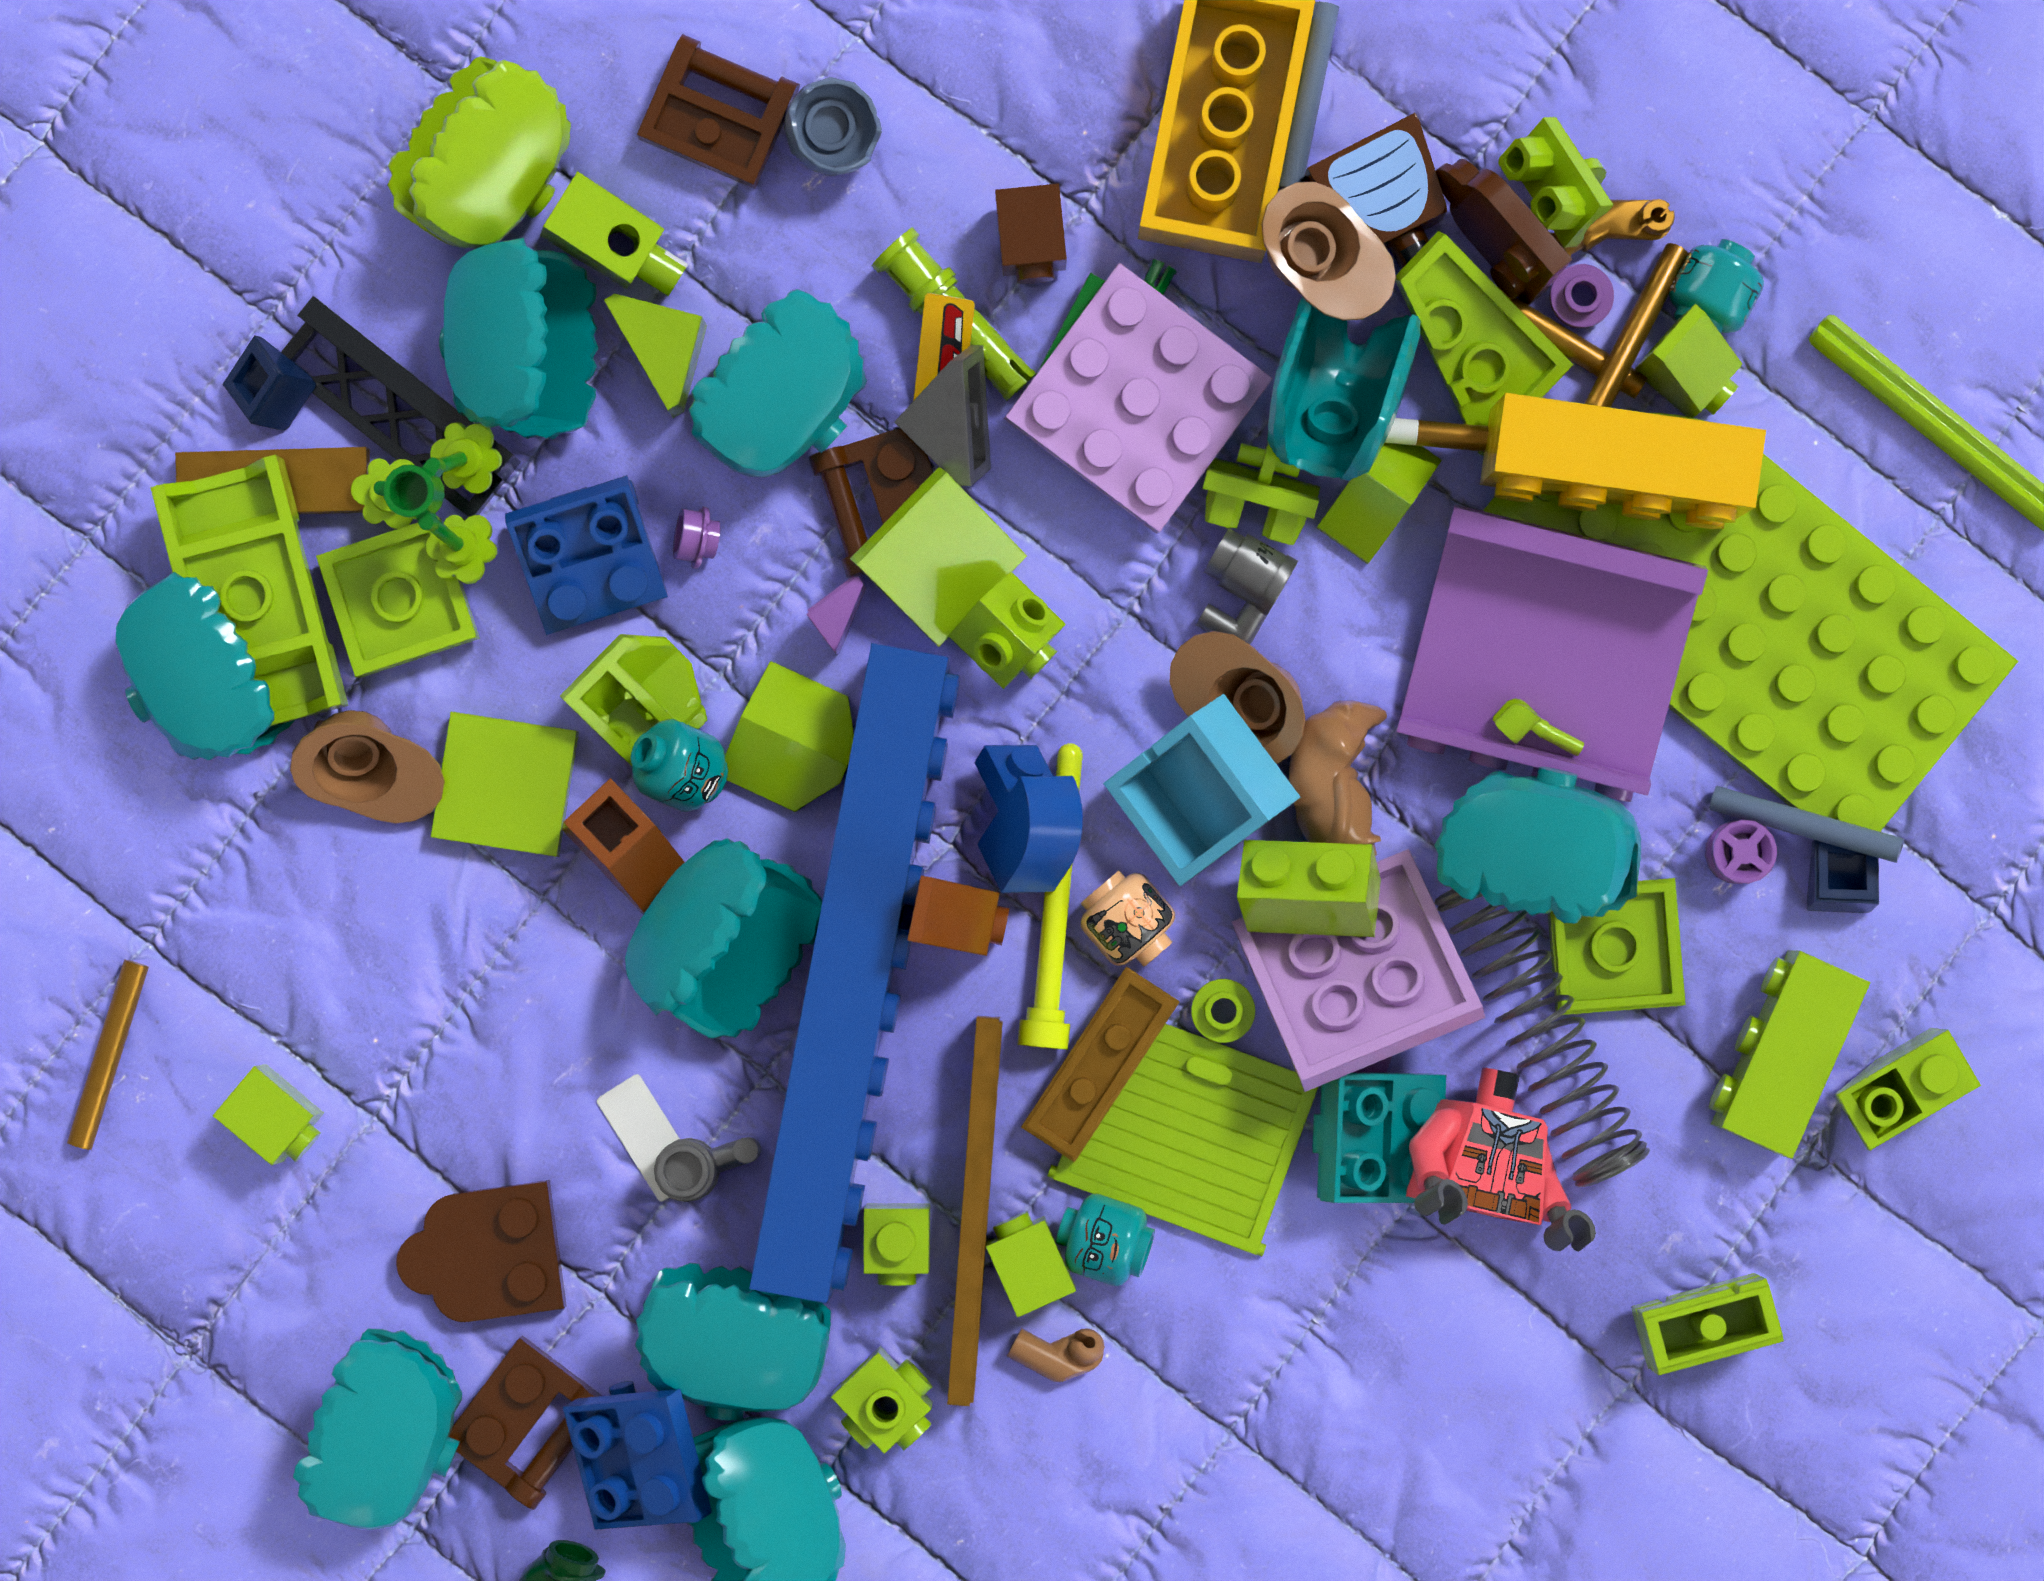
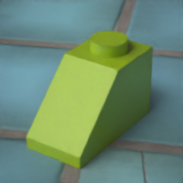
M1694 304L1670 327L1634 369L1646 376V382L1683 415L1694 418L1704 408L1714 415L1732 396L1739 386L1730 378L1742 366V362L1708 315L1699 306Z

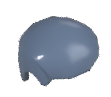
M833 77L804 86L793 98L785 116L784 130L790 152L808 170L827 176L852 173L871 161L872 153L882 133L880 119L877 117V110L872 99L855 82Z

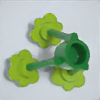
M455 422L446 427L444 432L445 438L436 441L432 445L430 451L431 458L426 461L423 467L415 466L406 459L396 460L391 465L384 459H374L368 465V474L361 475L353 481L351 494L356 502L365 505L363 516L371 524H378L384 520L391 528L399 529L410 525L413 519H417L419 526L423 530L432 533L426 542V552L431 559L437 561L435 564L436 574L444 580H449L456 576L462 583L472 584L479 581L484 575L485 563L492 561L497 555L496 544L489 540L492 536V526L481 515H473L466 520L459 515H451L445 519L444 523L439 521L436 512L442 506L445 497L444 485L440 477L443 474V481L449 488L456 489L464 486L471 493L485 492L492 484L491 472L499 469L501 466L502 456L496 449L492 448L494 435L490 428L484 427L481 423H474L466 428L462 423Z

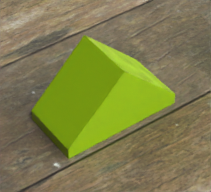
M615 293L604 299L671 416L675 418L683 413L707 329L703 317Z
M1384 443L1370 471L1348 482L1316 528L1366 564H1369L1411 507L1442 460L1423 446Z

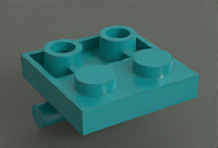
M1352 1072L1321 1085L1320 1113L1314 1114L1312 1153H1318L1317 1198H1320V1201L1331 1203H1414L1415 1198L1406 1197L1407 1188L1414 1171L1409 1143L1434 1113L1437 1104L1442 1099H1446L1447 1075L1432 1073Z

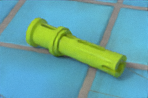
M912 227L896 239L871 266L877 273L885 271L910 298L908 306L914 313L918 311L920 315H923L924 299L927 293L966 299L955 287L958 280L955 278L956 274L950 267L942 269L917 242L920 234ZM974 309L970 346L983 345L985 376L1003 395L1002 397L1008 401L1015 392L1017 393L1036 375V372L1011 349L988 321Z

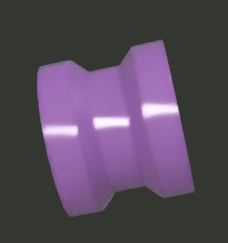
M1738 820L1721 824L1710 834L1706 842L1705 858L1708 868L1717 878L1726 883L1749 884L1759 881L1770 873L1776 862L1777 846L1774 836L1765 826L1756 821ZM1729 847H1731L1732 859L1730 861Z

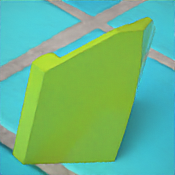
M620 634L560 695L631 766V752L636 740L658 722L675 719L700 729L707 721L706 711L701 703L692 663L666 637Z
M770 661L740 717L725 754V761L728 766L727 781L794 812L839 785L848 768L854 737L849 697Z

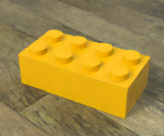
M1184 0L1137 239L1262 264L1266 248L1263 244L1261 224L1266 206L1277 194L1315 0Z
M1505 393L1490 409L1488 438L1484 451L1480 485L1495 487L1494 497L1503 500L1532 502L1533 495L1546 494L1559 496L1558 506L1566 509L1596 511L1597 504L1609 503L1623 505L1621 515L1630 518L1660 520L1661 514L1672 512L1686 514L1685 524L1705 529H1724L1725 523H1735L1737 518L1756 508L1766 430Z

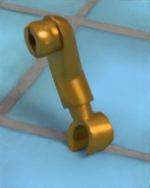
M1661 199L1611 200L1613 207L1589 226L1584 234V239L1577 247L1564 248L1556 234L1551 233V235L1570 257L1579 250L1586 252L1606 239L1659 240L1670 231L1675 219L1674 210L1670 211L1668 209L1670 204Z

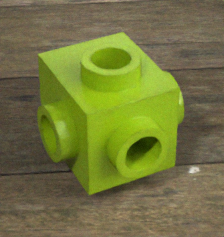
M1010 571L975 604L949 634V637L1004 689L1022 671L1032 679L1053 658L1057 651L1049 643L1066 623Z
M881 1346L833 1390L831 1398L847 1414L841 1420L842 1425L865 1449H868L874 1443L885 1454L897 1443L904 1451L932 1424L925 1415L932 1409L933 1401L926 1393L933 1386L912 1362L906 1359L898 1365ZM887 1396L894 1399L898 1407L893 1411L886 1412L877 1406L876 1400Z

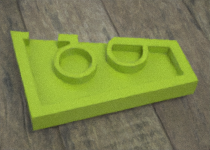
M1437 231L1396 275L1395 282L1411 315L1418 316L1421 321L1420 334L1464 424L1488 426L1490 409L1505 393L1542 398L1574 365L1446 234ZM1477 451L1480 455L1484 456L1483 451Z

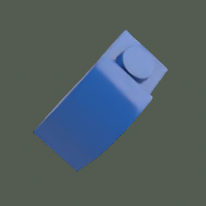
M985 745L974 763L998 812L978 841L977 846L1001 893L1054 892L1072 865L1081 841L1083 812L1076 781L1073 776H1053L1037 745Z

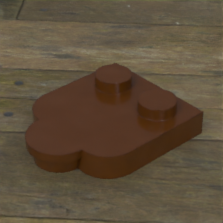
M1459 159L1453 165L1444 163L1436 170L1442 193L1450 203V212L1455 223L1492 267L1490 273L1496 285L1510 298L1515 299L1518 297L1524 303L1531 305L1549 289L1572 261V258L1498 174L1489 169L1479 171L1472 163L1465 159Z
M550 1180L453 1193L437 1200L426 1214L424 1231L417 1232L406 1239L398 1251L396 1265L402 1282L416 1293L433 1295L434 1302L440 1312L449 1319L458 1322H472L564 1309L567 1304Z

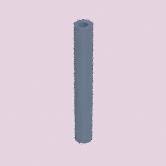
M1319 1L1315 2L1279 190L1296 182H1304L1339 12V6L1332 3Z
M1720 786L1715 787L1709 808L1711 811L1743 820L1756 821L1764 826L1894 863L1898 862L1904 843V838Z

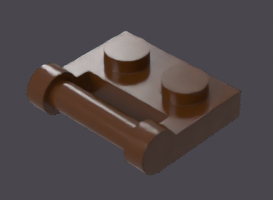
M682 34L672 52L637 136L641 141L755 189L785 122L789 105L799 92L800 84L782 76L779 81L773 80L701 49L700 41ZM690 72H693L768 105L760 119L683 86Z
M901 428L844 446L826 449L822 453L818 452L809 456L814 476H821L846 553V557L841 562L847 579L853 575L854 577L865 575L850 558L868 539L845 468L860 463L864 464L883 524L933 473L928 455Z
M522 1335L454 1424L449 1437L460 1441L457 1453L504 1487L518 1502L535 1510L546 1495L543 1487L573 1449L565 1417L523 1472L508 1460L559 1392L571 1402L577 1398L598 1397L602 1395Z

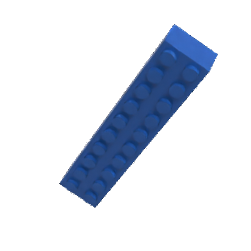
M871 643L749 1287L752 1290L828 1303L833 1295V1289L844 1291V1288L847 1286L853 1248L842 1247L845 1225L856 1226L859 1222L865 1185L854 1183L857 1161L868 1162L872 1154L877 1121L866 1120L870 1095L880 1097L884 1090L889 1058L877 1056L882 1031L894 1033L901 995L889 993L894 968L906 970L911 941H908L909 930L902 929L901 927L905 906H915L921 875L924 876L925 869H923V866L913 865L917 842L930 843L934 824L935 802L925 801L929 779L942 780L946 760L947 739L937 737L941 716L953 718L960 684L959 675L949 673V657Z

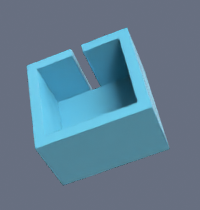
M1224 694L1190 715L1149 749L1141 753L1103 783L1179 886L1185 884L1301 798Z

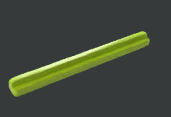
M1828 315L1822 319L1809 337V342L1813 347L2044 532V483L1838 317Z

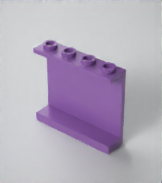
M1455 504L1396 732L1409 735L1407 745L1419 750L1444 754L1446 745L1471 751L1469 761L1482 766L1506 770L1508 761L1532 766L1531 776L1536 777L1540 766L1550 767L1577 774V778L1596 782L1594 791L1612 799L1631 802L1634 792L1648 796L1651 787L1650 775L1697 598L1698 595H1702L1708 569L1703 565ZM1514 698L1521 699L1542 719L1548 721L1550 725L1584 742V747L1581 753L1575 756L1540 738L1532 730L1515 744L1497 728L1493 721V716L1507 701Z

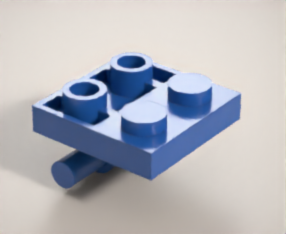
M627 475L505 513L507 529L546 635L668 597L664 579L637 505L639 501L635 487Z
M624 1381L610 1386V1395L577 1398L562 1407L595 1530L699 1522L712 1513L709 1497L702 1482L703 1474L680 1389L636 1393L634 1382Z

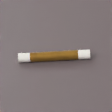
M1395 418L1391 431L1384 443L1484 452L1488 438V426Z

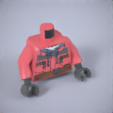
M1482 1068L1476 1102L1442 1099L1437 1104L1434 1113L1410 1140L1409 1151L1414 1171L1407 1188L1406 1197L1415 1198V1209L1424 1216H1429L1438 1210L1439 1221L1443 1225L1463 1215L1466 1211L1541 1225L1543 1219L1544 1221L1551 1222V1225L1544 1232V1242L1548 1248L1554 1251H1562L1571 1244V1247L1579 1252L1594 1240L1596 1235L1595 1226L1584 1212L1575 1209L1570 1210L1571 1204L1557 1177L1547 1141L1548 1127L1545 1121L1513 1112L1520 1075L1496 1069Z

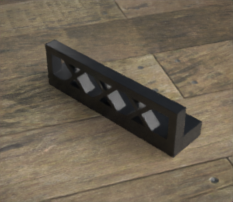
M312 296L297 315L305 323L281 353L295 363L318 333L336 347L339 373L321 376H311L309 374L316 383L312 393L396 460L406 459L415 466L423 467L422 463H426L431 458L430 453L410 455L402 448L399 421L426 418L435 425L437 441L445 438V429L451 423L459 422L465 425L466 428L474 424L467 417L459 414L457 409L316 297ZM347 356L365 371L348 372ZM377 379L386 387L388 413L361 416L352 409L350 382ZM340 383L342 400L323 385ZM396 395L415 410L398 412ZM389 422L391 439L373 424ZM494 440L492 448L501 454L502 463L499 469L492 472V484L485 492L475 494L468 501L456 490L447 487L443 481V474L441 475V481L444 485V498L468 517L479 515L521 463L518 458L496 440Z

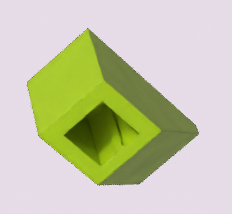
M1929 1028L1876 1059L1836 1092L1835 1096L1866 1149L1871 1151L1980 1087L1981 1084L1948 1029Z

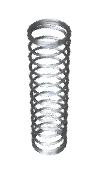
M1451 889L1435 899L1434 904L1438 905V911L1444 912L1471 900L1462 898L1454 889ZM1480 893L1476 898L1482 897V893ZM1490 904L1450 928L1449 933L1456 934L1480 923L1513 912H1509L1507 908L1489 913L1497 908ZM1524 910L1498 930L1462 950L1460 956L1466 957L1500 942L1533 933L1531 937L1518 947L1473 973L1472 978L1478 979L1512 964L1534 957L1545 956L1523 974L1485 995L1483 1001L1488 1002L1521 987L1542 980L1556 978L1554 982L1534 997L1495 1018L1494 1023L1500 1024L1520 1014L1551 1003L1567 1001L1559 1010L1540 1023L1507 1040L1505 1045L1510 1047L1545 1031L1568 1024L1579 1023L1570 1033L1551 1046L1518 1063L1517 1068H1525L1539 1060L1572 1048L1590 1045L1589 1049L1574 1061L1550 1076L1533 1083L1528 1088V1091L1533 1092L1566 1076L1588 1069L1602 1068L1600 1072L1585 1084L1566 1096L1543 1106L1539 1113L1545 1114L1578 1098L1601 1091L1613 1090L1612 1094L1593 1109L1575 1120L1555 1128L1550 1134L1555 1137L1587 1121L1609 1114L1625 1113L1604 1132L1562 1154V1158L1568 1159L1599 1143L1622 1136L1636 1135L1629 1144L1597 1157L1573 1174L1572 1179L1576 1181L1575 1185L1577 1187H1587L1607 1180L1645 1159L1650 1149L1646 1147V1142L1640 1141L1642 1133L1639 1130L1626 1129L1616 1131L1629 1118L1631 1113L1629 1108L1613 1107L1604 1109L1616 1098L1620 1090L1619 1087L1605 1084L1590 1088L1605 1075L1608 1065L1603 1062H1592L1578 1066L1594 1052L1597 1043L1593 1040H1579L1567 1043L1582 1030L1586 1021L1580 1017H1571L1553 1022L1571 1007L1574 1002L1573 996L1558 995L1541 1000L1560 984L1563 978L1562 974L1550 972L1528 978L1549 961L1552 955L1551 952L1537 950L1516 956L1538 938L1540 930L1537 928H1524L1502 935L1527 915L1528 912Z

